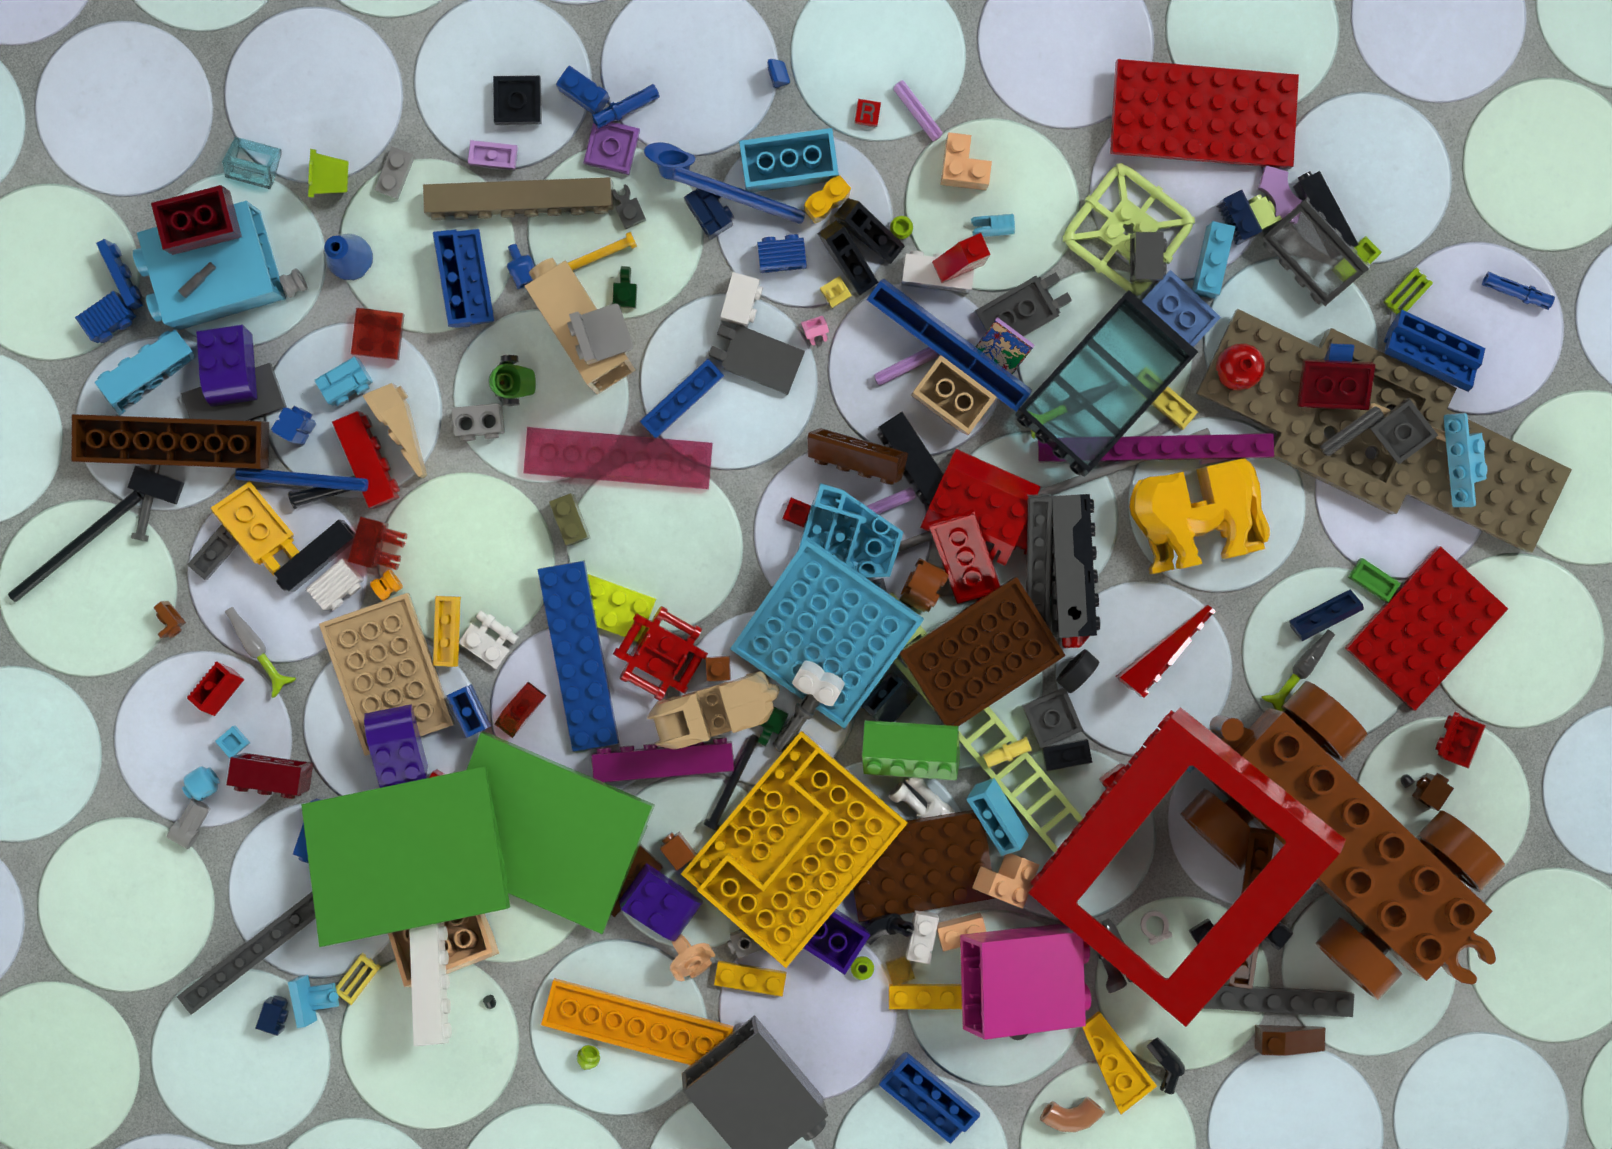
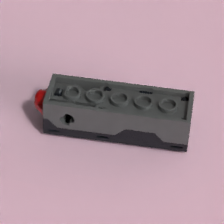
M1090 494L1052 496L1050 578L1052 634L1054 637L1062 638V646L1064 648H1080L1090 636H1097V630H1100V617L1096 616V607H1099V595L1095 593L1094 586L1095 583H1098V572L1093 567V560L1097 558L1096 546H1092V537L1095 536V523H1091V513H1094V500L1090 499ZM1069 608L1074 610L1073 617L1068 616Z

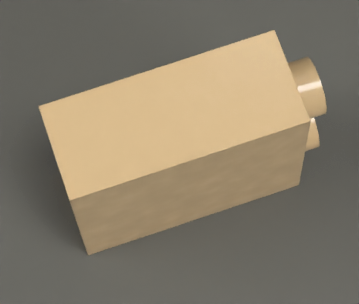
M549 258L537 264L529 271L533 281L525 285V288L586 384L597 395L636 371L626 353L590 365L584 359H579L575 347L579 345L576 335L572 337L567 322L571 321L569 314L579 312L582 315L597 310L566 260L557 265L553 258Z

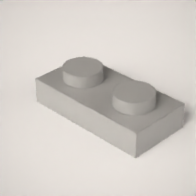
M391 146L375 190L392 198L399 199L415 156Z

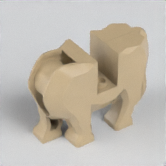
M759 670L726 683L657 701L647 716V719L654 720L659 736V741L655 742V745L669 749H679L709 741L711 737L729 731L735 733L761 725L768 721L774 710L772 701L779 694V686L770 683L768 676Z

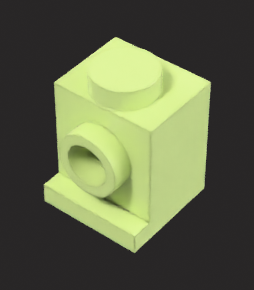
M1260 194L1248 200L1262 230L1282 220L1280 215L1275 217L1274 205L1271 201L1267 200L1266 196L1262 198Z

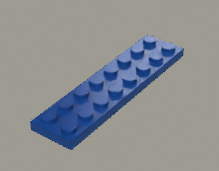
M585 560L539 568L537 570L572 751L618 744L619 737Z

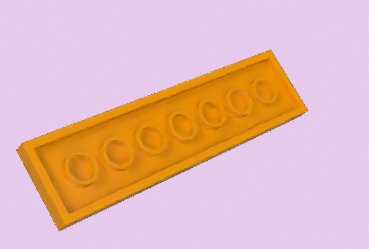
M556 978L553 979L541 1023L542 1026L688 1065L694 1064L728 1037L734 1027Z

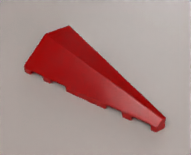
M1206 605L1116 675V677L1128 689L1135 691L1140 697L1145 698L1149 693L1147 690L1154 682L1157 683L1162 678L1161 675L1190 644L1194 633L1197 630L1200 631L1204 627V623L1216 611L1209 605Z

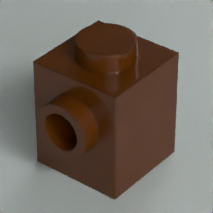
M1426 773L1417 781V788L1412 796L1429 808L1439 811L1454 788L1447 784L1449 779L1439 773H1436V775Z

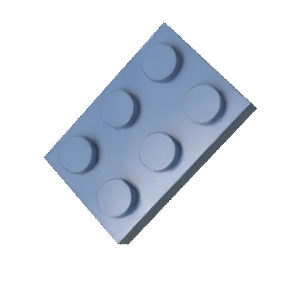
M1171 270L1141 300L1193 347L1221 318Z

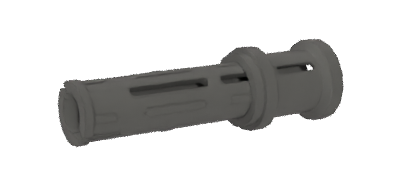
M806 694L802 701L795 705L793 716L772 744L778 751L784 752L807 719L813 718L814 711L820 702L812 694Z

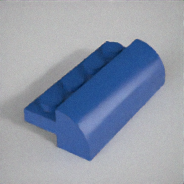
M455 229L433 232L448 327L463 328L470 327V325L494 322L479 229L457 231Z
M1404 310L1397 314L1384 339L1386 343L1385 354L1467 392L1473 388L1476 372L1482 365L1486 349Z
M908 1052L903 1053L895 1060L894 1066L879 1082V1086L950 1144L962 1131L965 1133L980 1117V1112Z

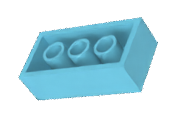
M832 128L739 141L745 187L749 192L824 183L833 177L839 176Z

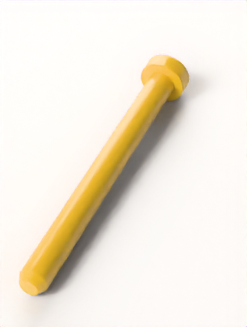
M628 232L625 234L626 238L570 261L568 264L572 270H576L626 247L631 246L633 249L637 247L632 233Z

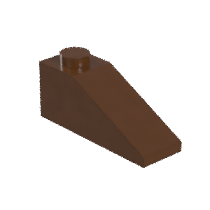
M1255 1025V1049L1261 1055L1278 1056L1325 1051L1326 1028L1315 1026Z

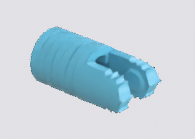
M1013 214L971 218L973 226L979 227L972 231L973 236L979 233L983 237L1015 234Z

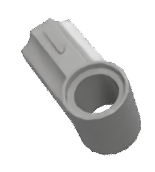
M192 799L181 818L170 828L167 838L189 849L199 835L198 830L211 808L202 801Z

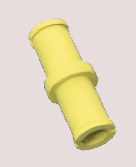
M1024 737L1009 745L1005 743L1001 748L983 754L988 768H991L1007 760L1009 762L1013 761L1014 757L1032 751L1027 737Z

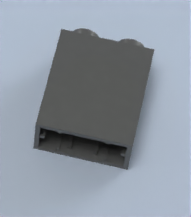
M755 1015L681 1073L683 1092L731 1149H788L801 1137L806 1141L815 1138L826 1126L825 1118L828 1117V1112L823 1096Z

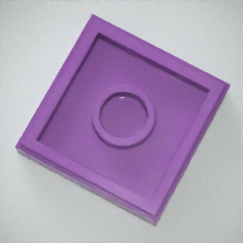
M593 122L583 163L630 175L640 129L615 122H610L598 129Z

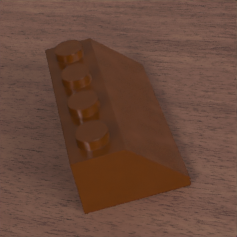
M823 428L808 433V457L815 459V463L820 465L834 464L837 465L836 469L849 472L850 469L858 471V475L861 477L872 478V476L881 478L880 482L890 485L902 480L908 457L907 452Z

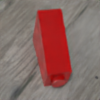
M979 233L958 242L932 261L942 284L983 266L991 254L982 234Z

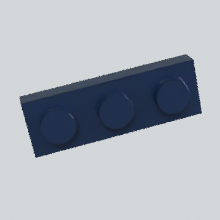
M1350 589L1289 620V623L1301 641H1304L1364 610L1363 603Z

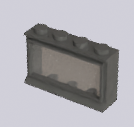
M1306 197L1263 236L1262 239L1265 241L1263 246L1271 254L1275 252L1280 259L1278 261L1287 271L1291 269L1296 275L1294 278L1297 283L1303 288L1306 286L1312 292L1310 296L1317 304L1322 303L1324 306H1327L1328 303L1369 270L1371 264L1368 261L1365 263L1357 255V250L1343 240L1342 234L1336 228L1333 229L1325 220L1324 214L1320 211L1317 212L1309 203L1310 199Z

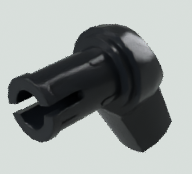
M896 913L872 918L864 926L870 933V937L866 942L869 945L882 935H895L899 933L909 937L913 933L907 931V929L914 931L913 923L904 921Z
M1157 1037L1146 1047L1166 1071L1160 1090L1167 1094H1174L1179 1076L1185 1073V1066L1176 1053Z

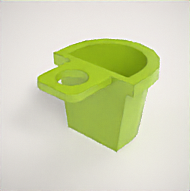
M310 149L308 197H314L315 194L347 192L349 161L318 154L316 149Z

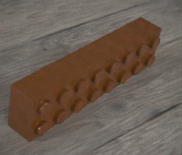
M72 414L71 462L269 468V422Z

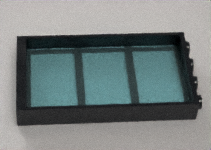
M1128 290L1019 408L1015 414L1018 417L1017 421L1023 427H1029L1041 443H1047L1053 449L1052 452L1056 457L1066 460L1070 464V469L1075 474L1085 477L1195 357L1198 351Z

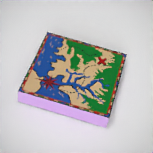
M997 317L975 347L1009 373L1013 374L1035 345Z

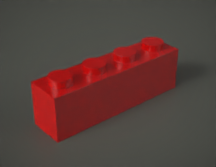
M356 411L332 421L355 477L367 479L369 482L368 490L362 491L368 508L375 509L398 499L399 495L397 492L400 491L396 480L390 477L388 472L391 470L389 462L385 457L382 458L379 449L382 447L377 436L372 435L370 430L372 423L368 415Z

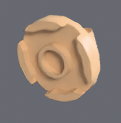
M680 934L676 941H672L679 955L671 963L670 971L677 981H685L684 977L689 975L691 978H695L712 964L710 958H715V953L710 945L706 943L691 946L688 940Z

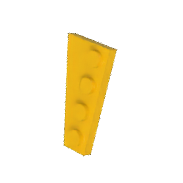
M1100 1011L1086 1020V1026H1083L1082 1029L1117 1109L1122 1114L1155 1089L1157 1085Z

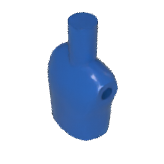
M512 244L508 246L513 260L507 264V268L517 289H522L533 281L529 271L535 266L531 256H521L517 244Z

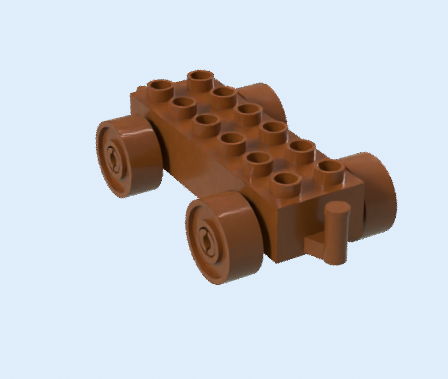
M1305 681L1281 707L1282 711L1268 708L1249 729L1243 727L1244 724L1237 718H1229L1222 715L1212 718L1210 721L1212 733L1346 839L1341 853L1315 882L1364 929L1359 932L1339 917L1315 944L1374 999L1379 1000L1402 976L1401 971L1385 956L1388 951L1406 969L1426 981L1442 967L1448 975L1461 983L1475 984L1477 981L1476 975L1469 969L1461 967L1458 962L1460 951L1467 947L1474 948L1479 959L1490 965L1495 963V952L1489 941L1474 933L1478 926L1493 911L1467 886L1477 892H1481L1505 867V863L1474 831L1451 814L1442 810L1415 837L1346 772L1333 758L1343 762L1368 734L1359 721L1338 701L1317 685ZM1205 776L1228 800L1224 803L1204 788L1180 815L1216 851L1241 870L1246 862L1250 833L1249 824L1253 822L1259 828L1272 829ZM1275 832L1274 843L1282 848L1286 841Z

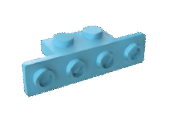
M1466 413L1446 414L1443 418L1452 506L1474 507L1476 506L1474 483L1487 479V465L1484 457L1485 442L1482 433L1469 434L1468 416Z

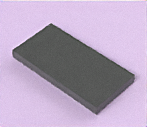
M267 363L255 367L257 400L211 407L207 403L201 387L181 393L190 419L249 421L286 408L287 406L272 364Z

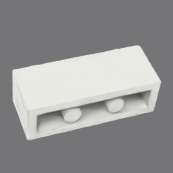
M910 251V254L906 253L904 257L901 285L970 293L973 285L974 270L941 284L932 261L942 254H933L932 257L924 256V252Z

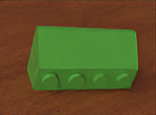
M865 720L862 752L863 772L869 775L957 780L960 764L959 726Z

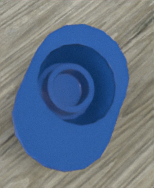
M652 143L644 149L645 156L657 164L659 173L665 179L673 180V171L677 166L690 170V165L696 160L694 155L669 143Z

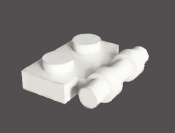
M480 611L476 618L482 622L481 627L479 628L472 623L459 640V644L493 668L498 669L510 652V649L503 644L506 640L515 644L519 636L512 632L513 629L510 627H504L497 622L493 615H487ZM489 628L500 635L497 640L486 633Z

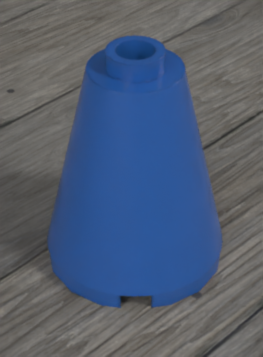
M342 234L332 236L325 242L326 263L335 276L343 280L354 281L362 278L368 269L371 268L373 253L370 245L362 237L355 234Z

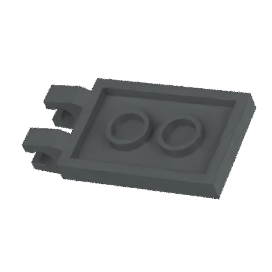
M1055 272L1043 280L1041 277L1037 278V276H1034L975 310L986 331L998 317L1024 337L1059 317V313H1061L1059 308L1070 303L1072 299L1068 292L1054 300L1047 289L1060 282V278Z
M720 324L717 335L731 341L727 351L712 346L709 357L722 361L721 365L724 366L723 369L788 395L805 351L741 325L740 327L736 326L734 330Z

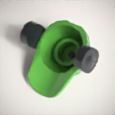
M517 355L501 356V362L492 370L489 376V387L502 402V406H518L520 404L517 398L530 396L535 393V373L532 369L514 365L518 362Z

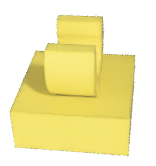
M840 276L820 287L822 294L832 309L852 297Z

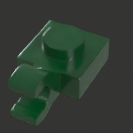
M621 266L620 283H613L612 304H618L623 308H636L637 284H631V268Z
M774 707L768 721L760 725L764 729L757 743L766 747L772 732L779 735L789 713Z

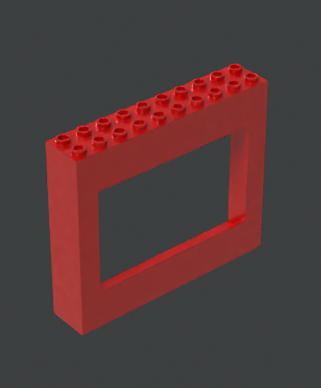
M1180 707L1176 712L1171 710L1158 724L1161 730L1156 728L1145 740L1144 746L1132 756L1124 769L1120 771L1111 785L1102 793L1099 800L1085 814L1086 816L1076 825L1068 838L1064 840L1055 854L1043 866L1042 870L1030 882L1033 887L1028 893L1187 1027L1338 857L1346 839ZM1194 766L1280 835L1286 843L1171 976L1165 978L1080 907L1078 900L1187 768Z

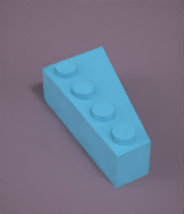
M176 329L172 332L166 331L152 345H144L138 350V354L132 358L127 357L120 361L118 367L111 372L108 370L100 374L97 378L98 380L94 383L120 416L126 411L124 406L131 402L136 404L142 399L146 389L157 388L163 382V376L166 374L167 376L174 375L192 361L195 356Z

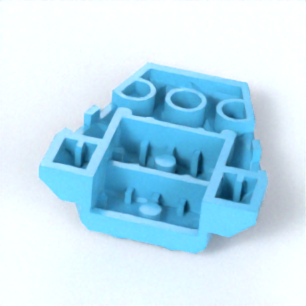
M820 483L815 499L811 504L798 550L808 537L865 578L890 577L904 532L849 495L846 491Z

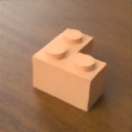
M948 132L940 185L987 190L990 182L992 161L969 158L971 135Z
M1012 853L1004 856L998 873L980 866L972 888L1023 909L1029 895L1028 892L1032 887L1030 882L1036 876L1040 865Z
M980 912L939 922L937 926V934L943 951L961 947V934L986 932L984 920Z

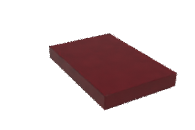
M1303 359L1297 406L1369 410L1376 364L1372 362Z

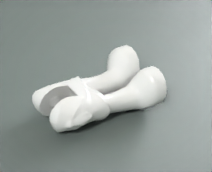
M905 777L904 780L928 802L926 807L903 781L898 783L889 794V798L893 802L903 801L917 813L916 817L919 819L940 814L956 813L950 805L944 803L937 794L935 795L924 782V778Z

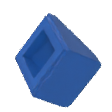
M769 59L767 61V68L773 87L778 88L790 84L785 63L780 60Z
M1330 344L1324 360L1352 362L1354 345Z

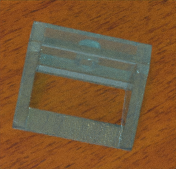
M235 137L222 161L225 177L271 189L282 149ZM244 148L270 155L271 158L267 166L239 159L237 156L239 149Z

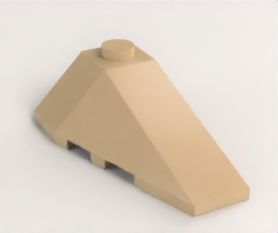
M390 383L364 394L363 398L379 422L389 426L388 434L397 445L401 444L403 447L401 452L418 477L425 478L427 473L410 407L406 401L408 395L401 386L397 387Z

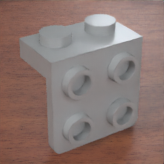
M611 304L582 315L579 312L569 314L571 321L567 322L572 337L576 335L579 345L575 346L579 359H584L588 365L632 350L633 343L618 304Z

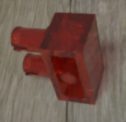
M360 516L348 562L369 568H377V565L398 570L400 564L393 563L391 560L401 562V556L383 552L382 547L384 542L403 548L406 542L397 538L407 540V533L388 529L389 523Z

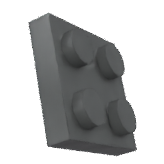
M1409 398L1369 427L1398 464L1438 436Z
M1064 688L1022 705L1039 748L1046 747L1084 731L1070 697Z

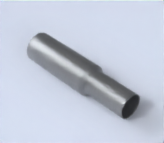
M209 262L178 290L179 293L187 298L205 281V278L216 267Z

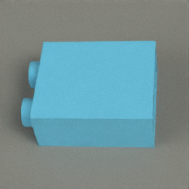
M248 201L234 204L242 235L241 238L175 255L162 249L157 227L137 232L141 248L133 250V259L139 273L143 277L150 276L154 293L146 296V302L149 312L156 322L163 320V324L177 330H182L286 299L283 286L279 280V272L262 215L258 208ZM211 262L216 269L187 298L182 296L178 290Z

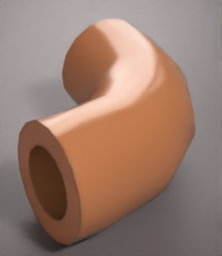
M1086 1097L1080 1105L1071 1109L1063 1108L1052 1101L1043 1110L1040 1120L1060 1132H1078L1090 1128L1103 1116L1105 1111L1089 1097Z

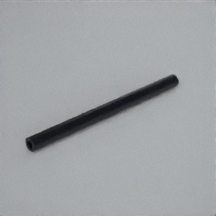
M135 490L11 590L8 593L10 599L14 602L21 599L143 499L142 495Z

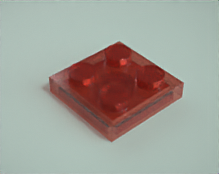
M356 308L351 354L399 360L405 314Z

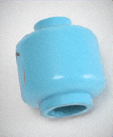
M200 766L184 777L185 786L182 787V790L189 799L193 797L197 801H203L218 790L220 780L210 767Z

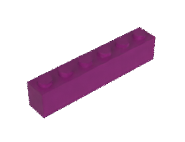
M714 738L713 743L700 742L679 749L658 747L655 743L643 745L644 749H634V745L621 746L620 751H611V747L598 748L597 753L591 755L593 778L601 782L734 771L732 741H727V738Z

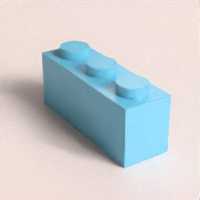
M1215 221L1206 226L1192 290L1198 296L1214 299L1220 295L1235 226Z
M995 778L976 784L966 800L1000 855L1004 856L1021 850L1029 834Z

